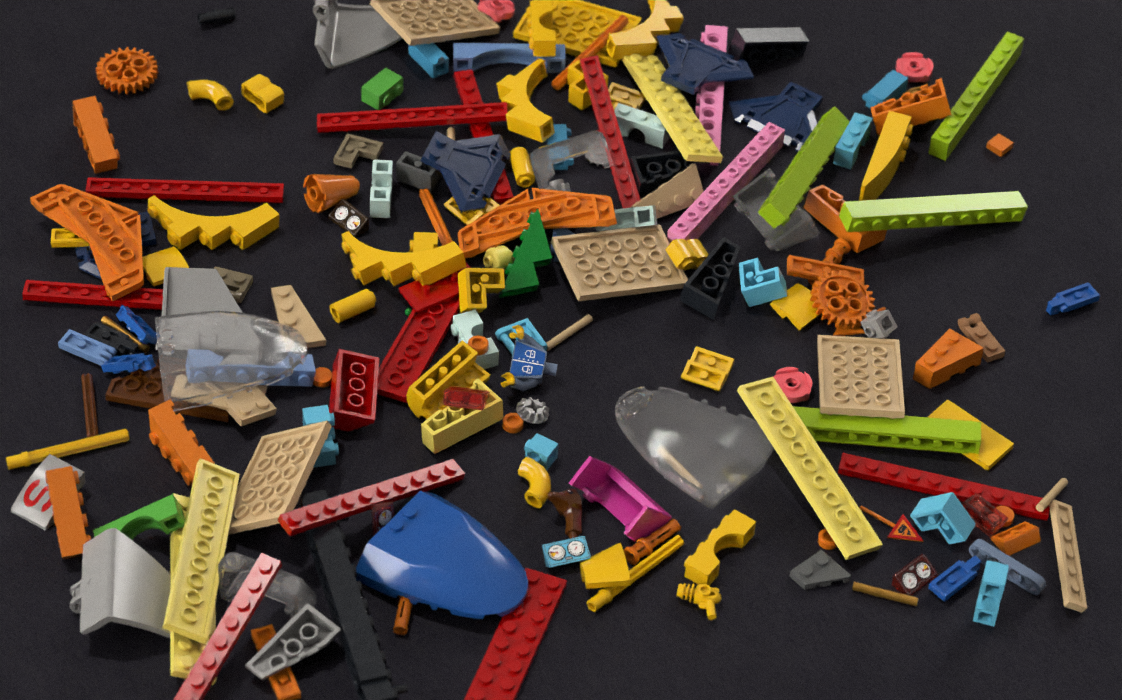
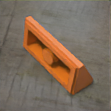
M1026 521L991 537V540L999 550L1008 556L1041 540L1039 528Z

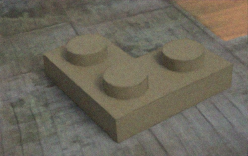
M347 134L334 156V164L352 168L358 156L377 160L383 150V142Z

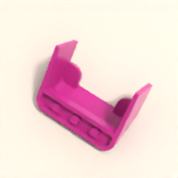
M591 456L588 457L569 482L571 486L581 489L584 492L583 496L588 501L593 503L595 500L601 503L626 526L624 534L635 542L641 537H648L657 529L667 524L672 518L667 511L623 472Z

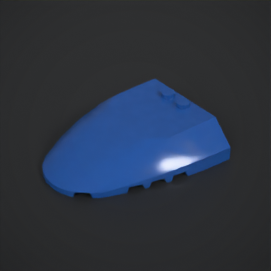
M424 491L416 494L367 542L356 567V581H360L370 588L397 598L398 595L408 598L415 605L417 602L430 605L432 610H436L439 607L450 610L453 615L483 619L484 615L498 613L499 617L509 614L525 600L528 592L526 571L494 534L454 504L434 493Z

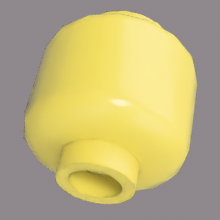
M506 246L489 248L483 258L484 266L486 268H504V271H506L508 264H513L514 262L513 253Z

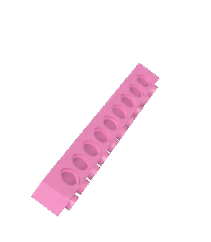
M706 25L705 32H701V43L726 53L728 27ZM724 81L705 83L697 91L700 93H697L696 105L700 106H696L695 115L699 117V121L719 151ZM710 162V165H716V166H718V163H711V162Z
M768 122L668 229L667 239L669 243L675 239H685L686 241L698 239L783 147L785 129Z

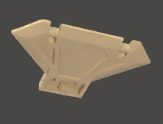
M249 353L242 355L243 360L229 359L252 364L275 361ZM182 374L176 377L171 393L172 397L227 410L240 426L273 416L277 410L265 396L268 385L188 383V378Z

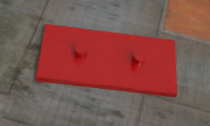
M463 269L430 285L426 284L423 286L419 281H414L399 287L398 291L416 313L422 312L459 296L458 273Z

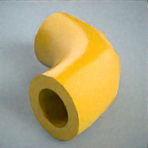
M205 79L187 82L191 100L210 99L218 110H227L232 107L234 100L226 87Z
M525 457L518 469V475L530 483V487L524 497L532 507L541 508L547 500V494L551 492V478L544 466L530 457Z

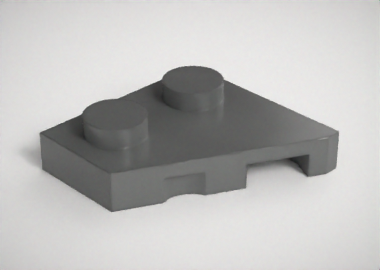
M820 550L790 571V577L804 590L817 586H829L831 582L839 580L847 583L851 578V575L823 550Z

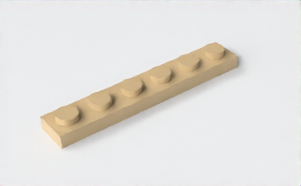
M1053 500L1049 507L1064 607L1082 613L1087 609L1072 506Z

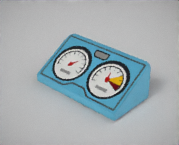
M585 536L542 545L546 567H554L591 558Z

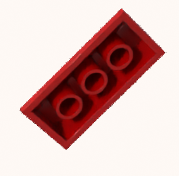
M339 349L333 363L329 413L334 414L335 425L332 426L334 429L351 431L375 422L379 357Z

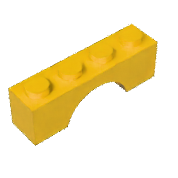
M530 1V8H526L529 49L533 50V57L556 56L555 30L547 29V27L552 26V1Z
M735 509L729 516L725 515L720 526L717 529L714 528L710 532L708 539L699 544L694 555L687 557L684 563V577L696 584L710 585L719 574L720 561L715 554L727 547L743 548L754 536L756 521Z

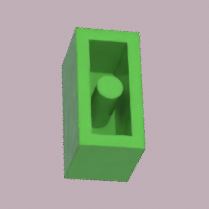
M387 68L383 69L361 87L362 101L377 110H381L395 97L401 95L404 89L403 77Z

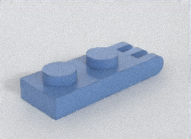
M70 329L58 342L60 349L100 366L117 353L114 347Z

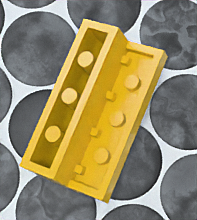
M462 340L408 388L406 395L407 403L412 412L418 418L423 416L428 419L438 410H443L447 407L444 404L449 402L448 398L452 393L457 391L461 393L465 388L469 389L477 378L485 384L490 379L491 374L475 362L478 352Z

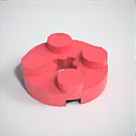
M480 0L477 8L480 12L491 16V19L496 22L512 18L515 11L511 0Z
M909 52L903 54L902 58L897 59L896 71L908 77V82L925 83L929 81L932 75L933 62L929 58L928 60L923 58L921 53Z
M784 367L776 371V375L773 377L790 403H798L809 399L813 383L808 373L804 371L803 374L795 367ZM788 383H792L795 387L788 386Z

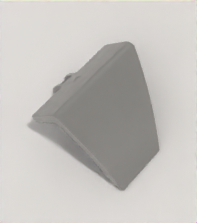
M314 0L313 13L318 20L315 47L325 66L330 69L366 58L403 39L371 5L339 4L337 0Z
M165 268L160 341L156 343L155 350L262 353L263 347L217 269Z
M109 528L83 545L82 580L75 583L70 589L72 596L70 609L75 613H81L80 632L88 634L108 622H116L170 638V631L163 628L170 595V573L144 549L116 528Z

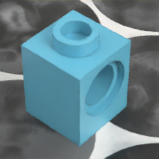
M536 433L524 446L525 457L534 459L544 466L547 471L558 457L559 443Z

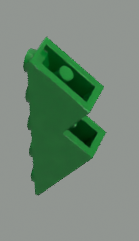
M539 209L535 213L531 211L527 220V223L530 224L528 230L523 229L519 238L522 240V244L520 247L516 245L512 255L515 260L513 264L509 263L504 274L508 276L505 281V289L500 291L499 298L536 291L539 282L535 268L549 265L552 260Z

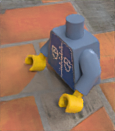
M512 326L517 334L514 332L509 333V337L512 339L518 338V341H515L510 371L501 375V377L507 380L502 382L501 386H510L520 391H526L542 384L543 374L556 376L558 364L546 362L547 351L544 350V347L526 334L522 326Z

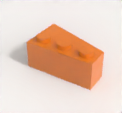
M949 329L916 362L913 379L931 389L949 380L956 373L961 374L973 365L975 367L980 365L984 348L954 330Z

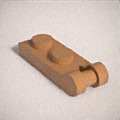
M978 313L970 315V318L963 317L958 319V326L965 336L984 348L982 357L986 362L1004 357L1005 350L983 324Z

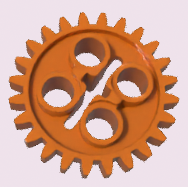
M128 47L125 50L118 48V52L111 50V55L105 53V58L101 57L100 62H97L96 74L97 80H100V85H104L105 89L111 88V92L118 90V94L122 91L128 94L130 90L136 93V89L143 91V86L149 88V83L153 84L154 79H157L158 66L154 56H149V52L143 54V49L136 51V47L132 50H129Z
M832 270L830 274L825 272L823 277L819 276L817 281L814 282L810 292L812 295L810 301L814 302L812 308H818L816 314L823 315L821 320L827 318L828 325L834 322L836 328H838L839 324L842 325L843 329H846L848 325L851 329H854L855 325L860 327V322L866 318V314L874 309L875 305L873 303L875 298L871 297L873 291H867L869 285L863 286L864 280H856V274L850 277L849 271L843 275L841 270H839L838 274Z

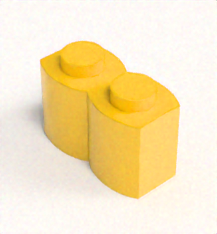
M261 74L241 84V94L244 98L254 103L264 113H268L284 103L283 90L271 84L270 80Z
M675 239L665 249L675 266L681 270H688L690 268L697 270L709 255L698 239L687 241L685 239Z

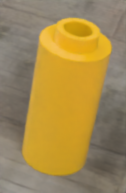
M516 147L510 151L511 155L509 157L516 183L520 187H529L535 182V175L528 151L524 147Z
M364 289L330 304L331 315L337 323H340L374 308L376 297L372 291Z

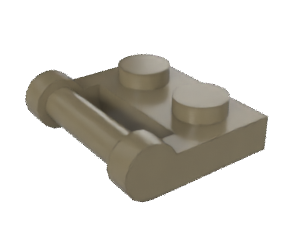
M215 266L214 269H217L236 302L242 303L253 282V276Z

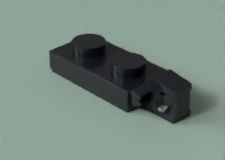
M94 322L83 334L114 347L117 350V354L123 355L125 353L126 355L140 353L139 345L134 343L129 338V335L99 322Z

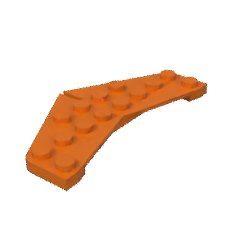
M65 184L56 185L30 197L31 204L36 210L89 243L106 293L112 301L143 286L141 217L137 211Z
M532 188L534 199L530 200L529 191L526 189L458 231L459 248L463 251L464 258H472L487 251L489 248L497 247L521 236L523 229L528 230L530 225L527 223L531 211L535 213L537 209H539L544 229L609 227L617 224L612 198L604 195Z

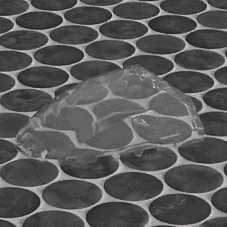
M203 311L155 317L165 401L172 400L174 411L212 404L213 399L226 396L229 399L233 397L234 393L245 389L247 392H251L254 386L262 383L268 386L292 375L293 369L298 364L303 365L307 357L306 340L298 330L265 317L229 311Z
M644 386L637 387L624 393L617 401L615 407V416L619 427L643 459L670 483L711 509L759 472L774 450V447L757 421L743 414H739L738 417L727 412L724 406H721L720 409L708 405L705 399L701 402L690 399L689 394L674 389L659 387L658 390H646Z

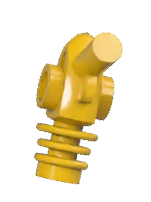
M679 583L677 597L683 599L685 596V600L689 597V602L694 598V603L698 604L699 608L707 610L709 620L716 619L715 604L722 600L719 588H711L707 584H698L696 589H694L695 584L690 588V584L686 587V583Z

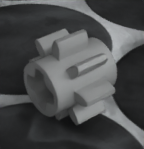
M563 179L550 181V187L546 188L549 190L571 192L569 183H564Z

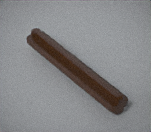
M90 373L82 374L81 376L87 438L98 435L93 377Z

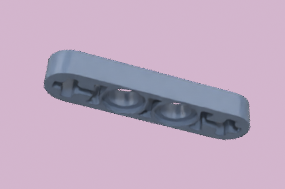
M977 539L969 547L970 555L978 557L984 565H986L987 560L997 562L995 559L1001 564L1009 565L1006 579L1027 592L1038 595L1045 588L1046 582L1042 576L986 541Z

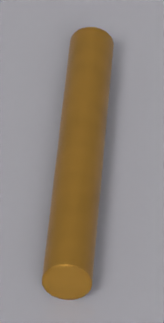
M107 316L102 317L101 323L129 335V338L139 345L138 348L142 352L147 353L150 347L147 344L140 342L137 337Z
M854 582L852 588L854 591L916 607L919 599Z

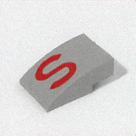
M49 454L24 485L11 508V512L46 531L54 523L53 507L48 494V484H46L45 471L72 465ZM72 466L73 471L78 472L80 483L76 484L78 492L86 483L84 471Z

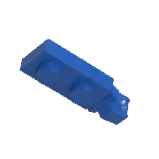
M1087 282L1057 293L1056 297L1048 302L1046 311L1049 315L1058 314L1060 311L1065 313L1099 301L1100 295Z
M121 305L120 310L116 313L119 321L126 323L127 329L134 332L140 342L156 345L160 341L158 334L140 316L135 315L127 306Z
M141 353L114 356L102 364L101 367L103 373L113 372V374H117L124 370H128V372H134L138 369L143 371L151 370L156 364L153 360V355Z
M974 556L966 563L960 560L930 582L928 589L945 602L974 579L977 575L976 571L980 569L981 560Z

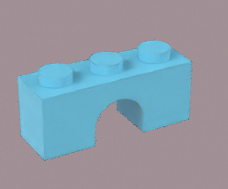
M854 113L836 145L833 164L851 170L858 157L860 145L864 146L870 136L873 118Z
M986 561L973 622L995 626L1009 565Z

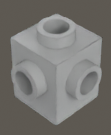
M872 310L860 322L868 338L885 339L897 328L889 310Z

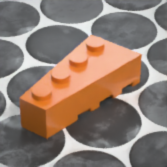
M942 78L935 80L936 84L929 87L927 84L920 86V90L915 93L906 92L898 100L892 98L870 107L877 134H881L889 111L911 116L910 124L913 126L926 124L931 120L943 119L952 115Z
M96 96L73 101V123L78 128V135L82 138L84 149L88 150V158L96 174L117 169V161L120 160L118 149L113 147L115 142L112 133H108L109 124L107 118L102 116L104 113L102 104L97 102Z
M823 184L808 191L804 209L838 238L846 240L850 244L851 249L856 253L885 240L887 230L846 231L839 217L843 203L847 202L843 200L844 196Z
M169 399L148 410L151 431L149 438L154 445L157 444L163 457L171 461L174 470L182 474L185 483L188 486H192L199 459L201 458L211 463L214 462L202 445L199 446L192 430L187 431L184 424L185 419L180 413L176 415L173 410L174 403Z
M72 466L45 471L46 484H48L49 499L53 507V518L57 527L56 532L62 560L83 556V545L90 541L91 537L90 535L86 536L84 527H88L86 513H81L80 506L84 505L82 492L77 493L76 484H80L78 472L73 471Z

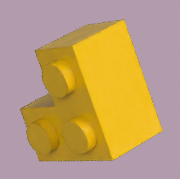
M577 60L568 67V102L580 110H584L591 105V101L581 70L580 60ZM603 73L608 88V75Z
M464 268L458 273L460 313L475 309L477 313H480L487 308L486 293L497 294L505 289L504 268Z

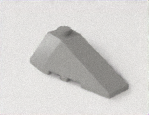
M307 603L245 667L261 680H264L326 647L341 632V629Z

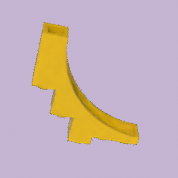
M647 0L651 15L644 23L627 31L609 33L605 48L611 59H624L625 55L631 56V54H638L640 56L653 55L656 46L659 45L656 36L670 35V32H679L680 26L683 23V15L677 6H670L667 0Z
M538 58L516 76L507 75L497 83L501 102H507L508 113L505 115L508 130L543 143L555 131L552 117L536 109L530 102L533 90L547 76L545 60Z
M154 195L148 199L147 211L149 215L161 223L162 227L167 230L168 241L180 250L198 239L211 250L231 239L233 244L238 245L244 250L279 228L280 214L267 203L240 214L202 216L173 208Z
M349 231L341 234L343 239L341 246L346 254H350L353 268L351 272L356 280L359 279L363 285L382 276L386 281L389 280L393 286L412 277L423 286L426 284L430 285L467 267L463 251L454 241L430 250L400 253L370 247L357 240Z

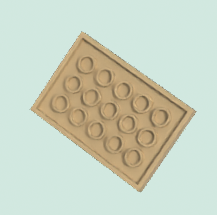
M371 0L370 5L410 46L498 34L500 27L487 14L477 9L478 5L473 0Z
M661 225L555 236L551 239L553 249L578 301L681 289L688 281L683 269H678L665 250L670 243Z
M818 335L820 413L828 415L889 417L892 419L904 418L905 406L899 340Z
M328 421L261 437L237 487L228 535L279 524L278 518L280 514L294 510L307 479L314 468V464L321 453L324 442L328 438L332 427Z

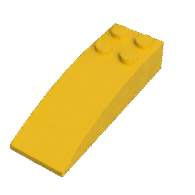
M889 111L862 182L859 201L876 200L892 180L900 161L904 162L906 155L904 149L908 150L911 139L908 136L911 135L913 125L910 124L911 116Z

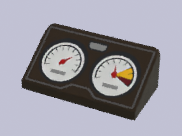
M342 199L328 215L329 219L346 232L349 231L354 237L369 229L368 217L345 199Z

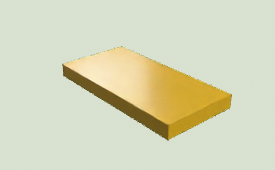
M948 399L928 416L930 418L981 422ZM981 422L979 454H962L988 471L1013 449L1014 443Z

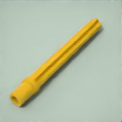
M121 429L30 452H21V454L6 457L7 467L9 470L22 466L27 467L31 464L43 462L49 454L60 458L126 442L129 440V433L127 429Z
M681 536L673 537L630 569V585L683 546L684 540ZM628 586L602 588L587 601V606L591 611L595 612L603 605L611 602L613 597Z

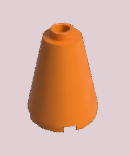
M311 174L305 178L303 188H307L304 198L312 212L321 213L337 205L342 199L347 200L356 195L360 189V183L354 176Z

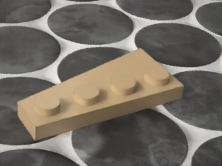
M696 164L689 165L687 169L676 174L674 178L659 186L654 192L646 195L632 205L631 208L655 205L656 217L658 219L690 207L704 192Z
M287 285L271 288L285 351L325 346L326 339L293 287Z

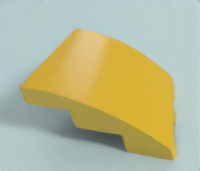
M621 543L580 562L582 582H585L586 589L630 586L628 565Z

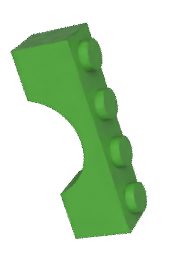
M172 494L93 530L94 537L109 528H116L133 540L139 533L148 529H159L166 534L184 527L185 517L182 506Z

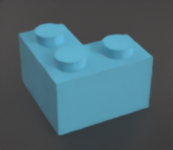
M758 258L739 263L741 292L749 307L787 297L786 281L779 267L764 270Z
M328 405L302 408L303 426L328 421L331 426L335 425L334 414L329 413ZM331 427L328 438L324 442L314 467L336 464L335 456L339 455L338 444L333 443L335 439L334 427Z
M953 492L922 498L910 515L921 531L938 528L948 544L966 541L976 525Z

